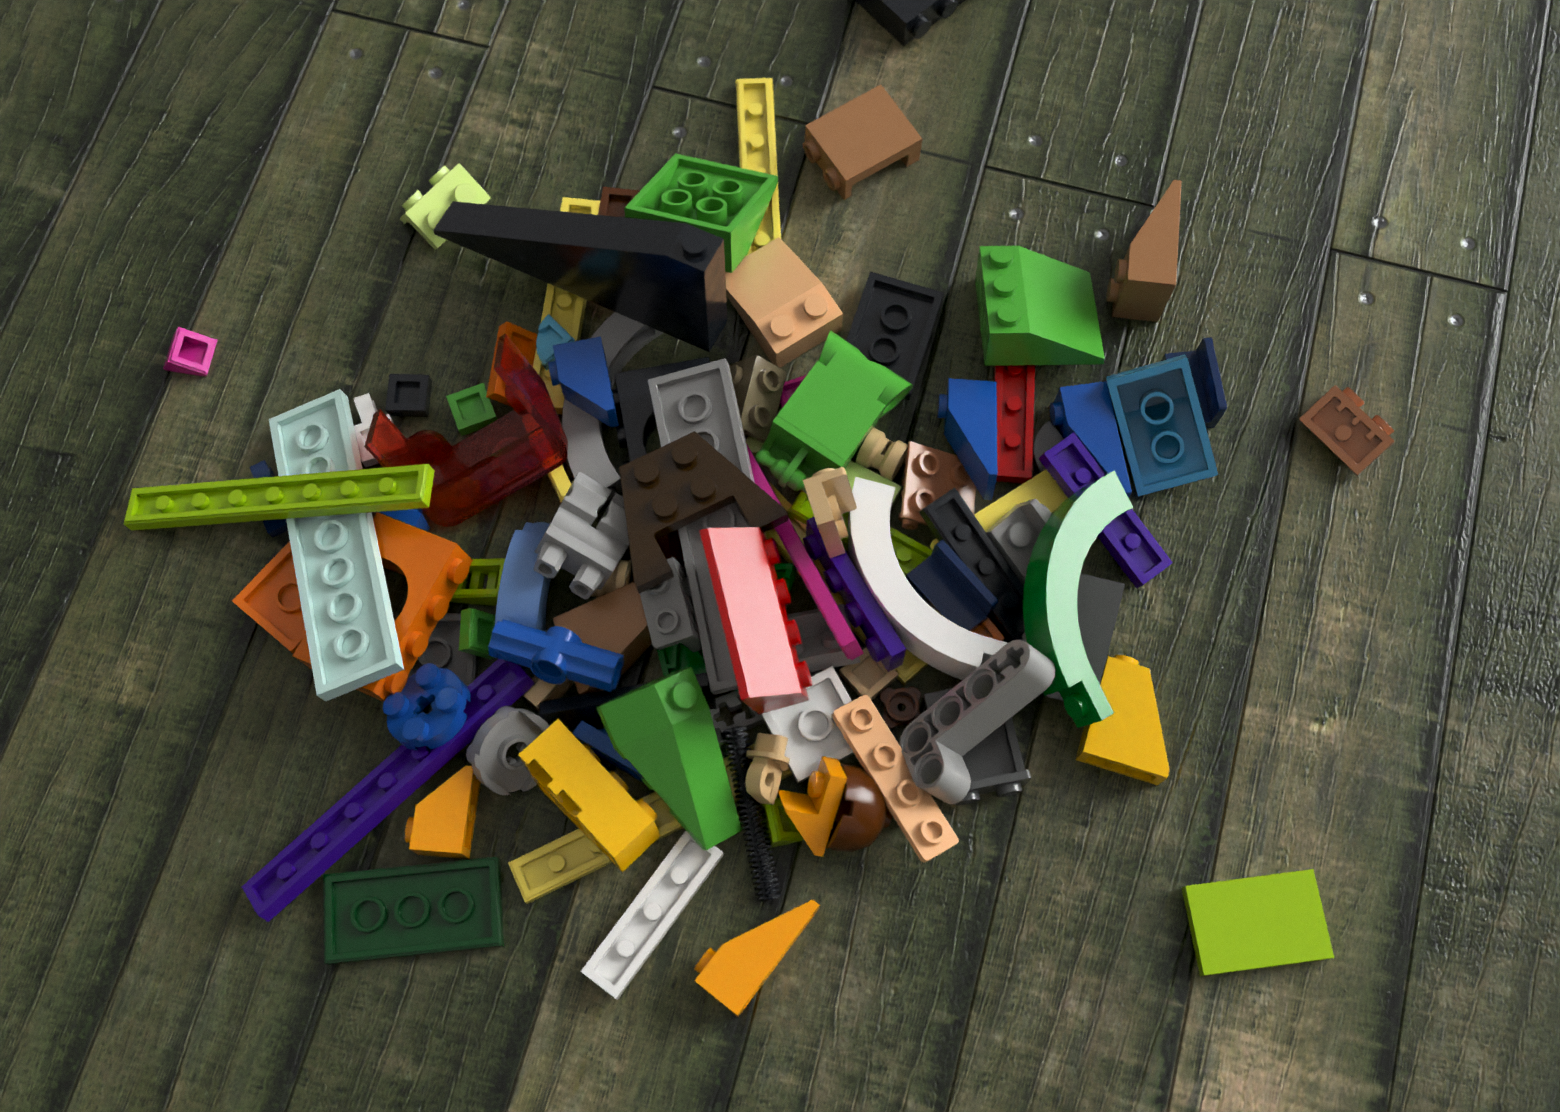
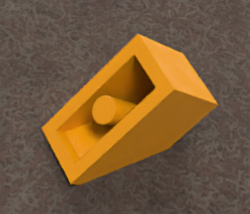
M464 766L416 805L414 817L408 818L405 828V841L410 843L409 850L423 856L470 859L481 784L475 777L472 766Z

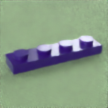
M1074 432L1038 458L1068 498L1076 491L1106 475ZM1133 509L1117 516L1097 536L1136 589L1143 586L1173 563Z
M815 517L808 519L806 537L803 538L804 546L811 559H819L825 569L823 575L829 589L834 594L839 592L846 603L844 610L850 623L855 628L860 626L867 637L865 644L869 654L875 662L881 661L887 672L903 665L906 648L847 553L829 558Z

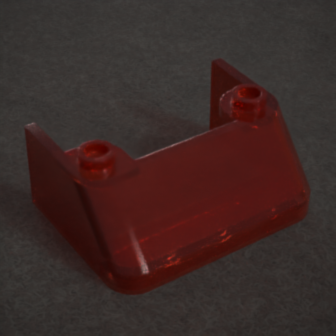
M506 333L500 336L498 340L494 370L506 384L505 397L514 409L513 411L453 446L440 433L432 430H421L405 438L381 409L373 415L364 447L383 468L429 464L434 469L429 508L421 509L434 523L440 526L452 527L464 522L560 467L567 458L568 440L543 379Z

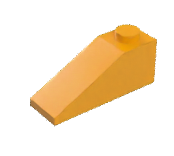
M812 899L723 943L717 952L710 947L694 968L699 973L695 982L739 1017L817 913L820 905Z

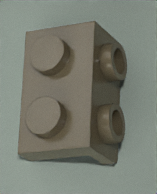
M755 355L730 364L729 367L744 435L764 443L770 432L772 422L777 415L786 379V371Z

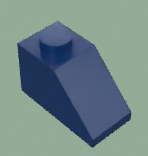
M601 336L553 345L555 361L548 362L553 386L560 385L565 400L609 427L619 426Z

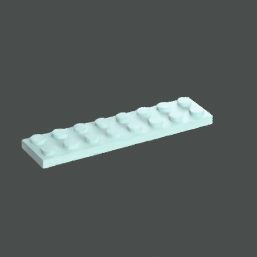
M341 389L269 419L278 476L363 469L349 400ZM372 512L286 519L317 696L326 702L404 670Z

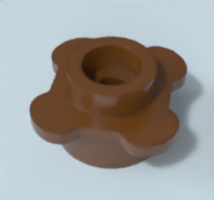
M889 687L881 692L880 701L884 704L882 718L889 729H894L897 725H909L921 715L919 712L921 692L916 687L897 688L895 690ZM903 704L905 710L899 711L897 706Z

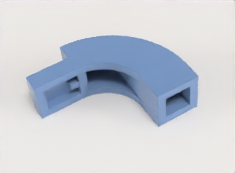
M526 522L522 530H515L501 575L495 625L498 621L501 622L504 619L546 632V606L551 578H546L534 571V565L538 555L535 553V550L542 540L549 523Z

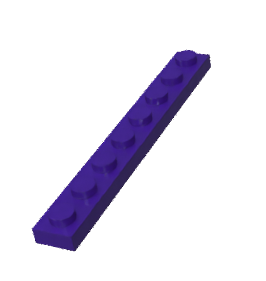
M498 659L467 686L471 694V700L469 702L466 699V706L463 712L468 716L461 730L450 741L434 749H429L427 746L416 747L417 750H410L404 745L398 747L242 886V889L257 915L267 922L272 920L471 742L484 722L493 716L499 708L511 706L527 692L535 682L519 664Z

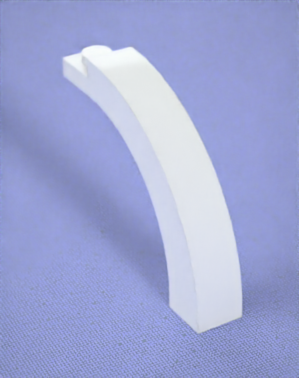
M855 477L852 493L857 508L849 512L847 531L849 535L848 549L850 560L905 648L930 666L961 680L965 679L1008 644V642L989 638L954 624L940 615L919 596L904 575L896 558L891 540L890 511L895 487Z

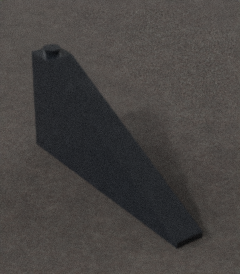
M453 201L433 230L434 234L707 352H710L727 323L724 239L686 223Z

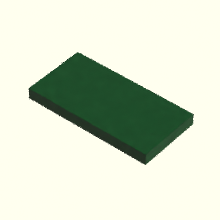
M488 857L323 874L324 964L332 965L503 947L500 858Z

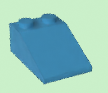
M1185 354L1106 377L1138 496L1218 475L1191 369Z

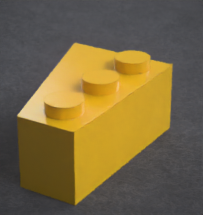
M559 719L518 754L537 787L621 872L626 870L661 836L654 822L658 818L655 811L641 798L636 802L627 792L629 787L613 770L608 772L600 764L601 761L594 751L585 743L582 744Z

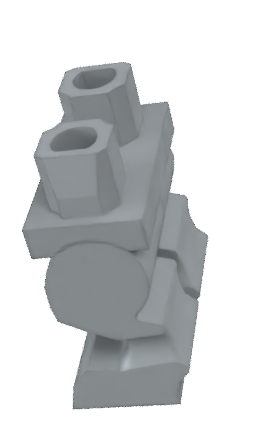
M578 472L535 550V553L538 555L534 571L546 578H554L560 567L575 575L569 586L571 591L583 599H588L597 588L601 590L629 546L624 499L617 493L605 509L596 528L591 526L612 490L585 474Z

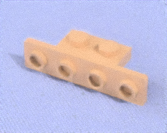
M863 695L836 709L832 713L834 722L863 769L877 783L884 796L886 806L920 861L926 863L955 846L959 842L958 837L931 794L917 787L914 783L901 752V746L870 697Z

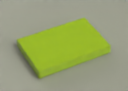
M1314 869L1182 887L1200 976L1334 958Z

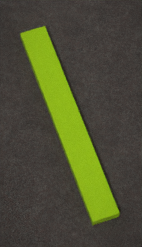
M429 464L132 488L123 525L130 530H145L429 508L435 471Z

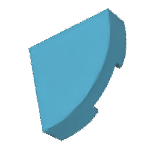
M549 314L540 323L536 339L537 354L546 370L549 369L548 362L555 361L553 345L575 341Z

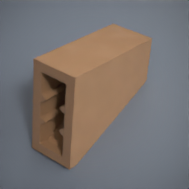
M634 582L552 618L555 626L573 631L579 636L582 643L624 655L621 676L652 644L641 597ZM575 682L580 695L604 691Z

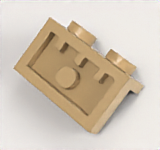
M826 468L817 471L812 477L804 479L803 483L829 558H833L846 553L841 539L849 535L842 514L855 510L857 506L845 468Z

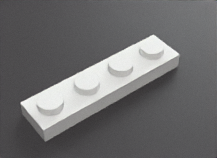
M685 831L581 972L618 1000L724 856V853L716 846L703 850L689 833Z

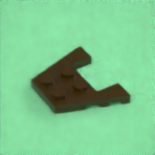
M695 431L619 467L633 577L639 594L674 577L673 571L656 541L673 531L731 503L736 504L748 527H759L763 533L788 521L786 510Z

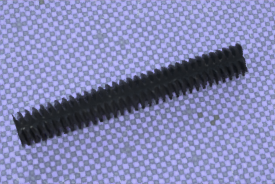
M741 725L728 728L722 734H727L723 737L724 740H727L724 744L729 745L725 749L730 750L727 752V756H731L728 758V761H733L729 763V766H734L730 769V772H734L731 774V777H736L732 779V782H737L733 785V788H738L734 790V793H740L735 798H740L736 801V804H741L737 808L743 809L739 811V814H743L740 820H745L741 822V825H746L742 828V831L747 830V832L743 833V836H749L744 841H750L745 844V847H751L746 852H752L747 855V858H753L748 863H754L749 868H755L750 873L756 874L752 877V879H757V881L753 882V885H759L754 888V890H760L755 893V896H761L756 901L773 900L782 895L777 893L780 891V888L776 887L779 883L774 882L778 880V877L774 876L777 872L772 871L776 867L772 865L775 861L770 860L774 858L773 855H769L773 852L768 849L772 847L770 844H767L770 842V839H765L769 836L768 833H764L768 829L763 828L767 826V823L762 822L766 818L761 817L765 813L759 812L764 809V807L759 806L763 803L757 802L746 790V775L751 765L749 763L753 762V760L746 757L747 750L752 749L746 748L751 744L745 743V741L750 739L744 736L749 734L748 732H743L747 730V727H742Z

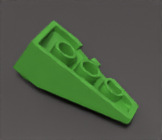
M692 667L670 672L596 707L614 749L623 759L629 760L643 776L641 780L650 790L654 789L670 807V813L703 850H708L742 831L710 709Z

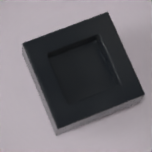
M389 374L385 407L387 414L398 417H428L432 388L430 376L423 374Z

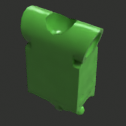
M830 330L819 361L815 363L773 420L768 437L762 448L756 453L755 459L759 465L770 469L771 475L779 480L777 483L784 489L788 486L794 491L801 490L806 493L803 480L812 477L814 473L822 469L846 468L862 446L871 429L876 426L881 417L885 416L905 398L912 389L913 384L887 367L868 360L857 347Z

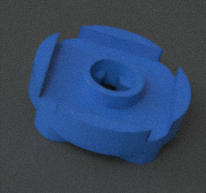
M432 663L424 664L415 674L408 678L401 692L390 694L385 699L383 712L387 715L389 732L410 750H417L416 747L427 746L429 749L438 748L450 741L463 727L468 716L463 711L466 706V699L469 702L471 700V694L467 685L451 670L438 668ZM431 703L433 710L426 714L423 710Z

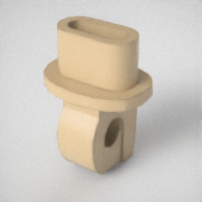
M757 733L754 750H747L746 757L753 760L747 771L746 790L759 803L771 805L775 803L782 771H786L789 768L790 759L784 756L788 742L787 737Z

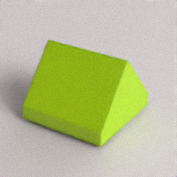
M776 798L774 805L764 803L760 805L764 807L760 812L765 813L761 817L766 818L762 822L767 823V826L763 828L768 829L764 833L769 834L765 839H770V842L767 844L777 847L804 840L785 812L780 798Z

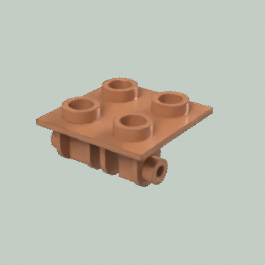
M909 441L907 456L904 458L906 467L905 477L902 480V507L898 519L902 521V527L914 530L918 528V523L927 525L919 511L953 488H956L974 514L976 486L957 455Z

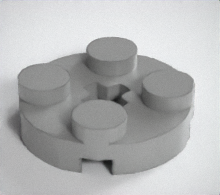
M510 706L499 708L480 727L473 743L467 749V761L472 765L473 773L478 781L500 795H511L508 792H515L519 789L525 792L535 787L536 783L519 755L515 759L510 756L506 758L508 748L516 742H519L516 746L519 753L523 751L549 727V724L540 716L526 709H514Z

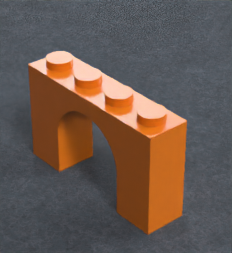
M377 512L373 521L383 567L404 575L408 584L406 603L394 621L404 670L356 689L384 702L390 694L401 692L405 687L411 669L418 657L425 652L433 630L439 620L446 615L449 602L459 584L467 578L473 560L457 543ZM305 634L293 657L312 669Z

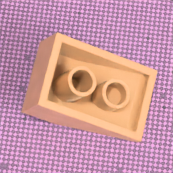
M780 237L744 257L732 273L725 272L726 296L771 363L780 368L827 340L830 330L835 334L842 330L843 312L823 283Z

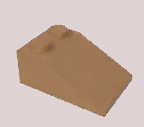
M1173 180L1131 242L1125 258L1117 260L1115 276L1110 278L1107 288V301L1113 302L1112 317L1152 322L1159 321L1176 286L1182 181Z

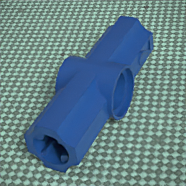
M503 619L501 622L498 621L496 623L488 646L489 656L529 667L535 676L551 684H562L566 679L611 692L612 689L615 690L620 680L624 665V655L582 643L579 636L573 631L559 626L551 627L545 632Z

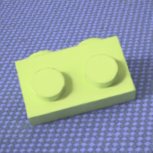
M460 163L451 171L446 166L442 167L429 180L434 186L424 196L418 190L402 205L407 212L399 219L404 224L409 222L434 250L439 248L446 239L435 235L433 230L453 201L485 204L491 199Z

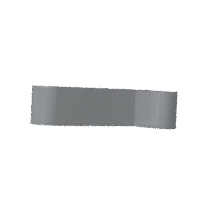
M1013 640L913 720L904 729L900 738V746L916 786L947 804L960 802L967 795L971 785L970 774L962 756L1051 685L1056 671L1054 663L1027 642Z

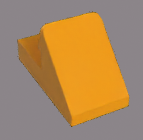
M823 756L821 757L818 770L812 771L809 777L808 794L778 790L785 812L813 854L821 857L824 855L847 781L839 760Z

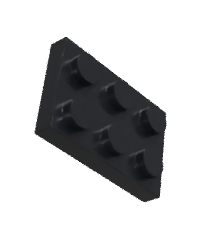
M870 271L846 341L857 347L868 360L887 367L913 384L912 389L904 398L910 400L944 293Z

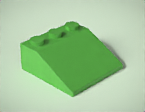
M675 153L624 208L625 218L686 223L723 238L725 272L732 273L748 254L778 184V176Z
M1021 246L979 247L975 284L985 366L1104 364L1105 357L1090 272Z

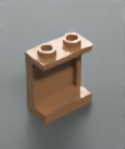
M879 85L805 125L803 149L809 161L817 163L822 169L828 187L832 191L837 190L845 200L851 197L854 184L897 160L902 159L906 166L920 159L922 138L883 86Z

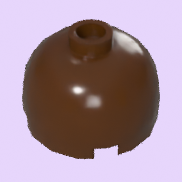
M846 763L841 764L847 781L826 848L840 852H854L870 846L880 836L883 828H887L890 825L892 814L886 806L884 796L874 779L863 767Z

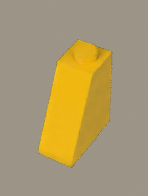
M1126 655L1108 656L1100 686L1114 714L1102 721L1084 726L1075 760L1158 786L1168 778L1170 769L1150 668L1140 666L1138 660Z

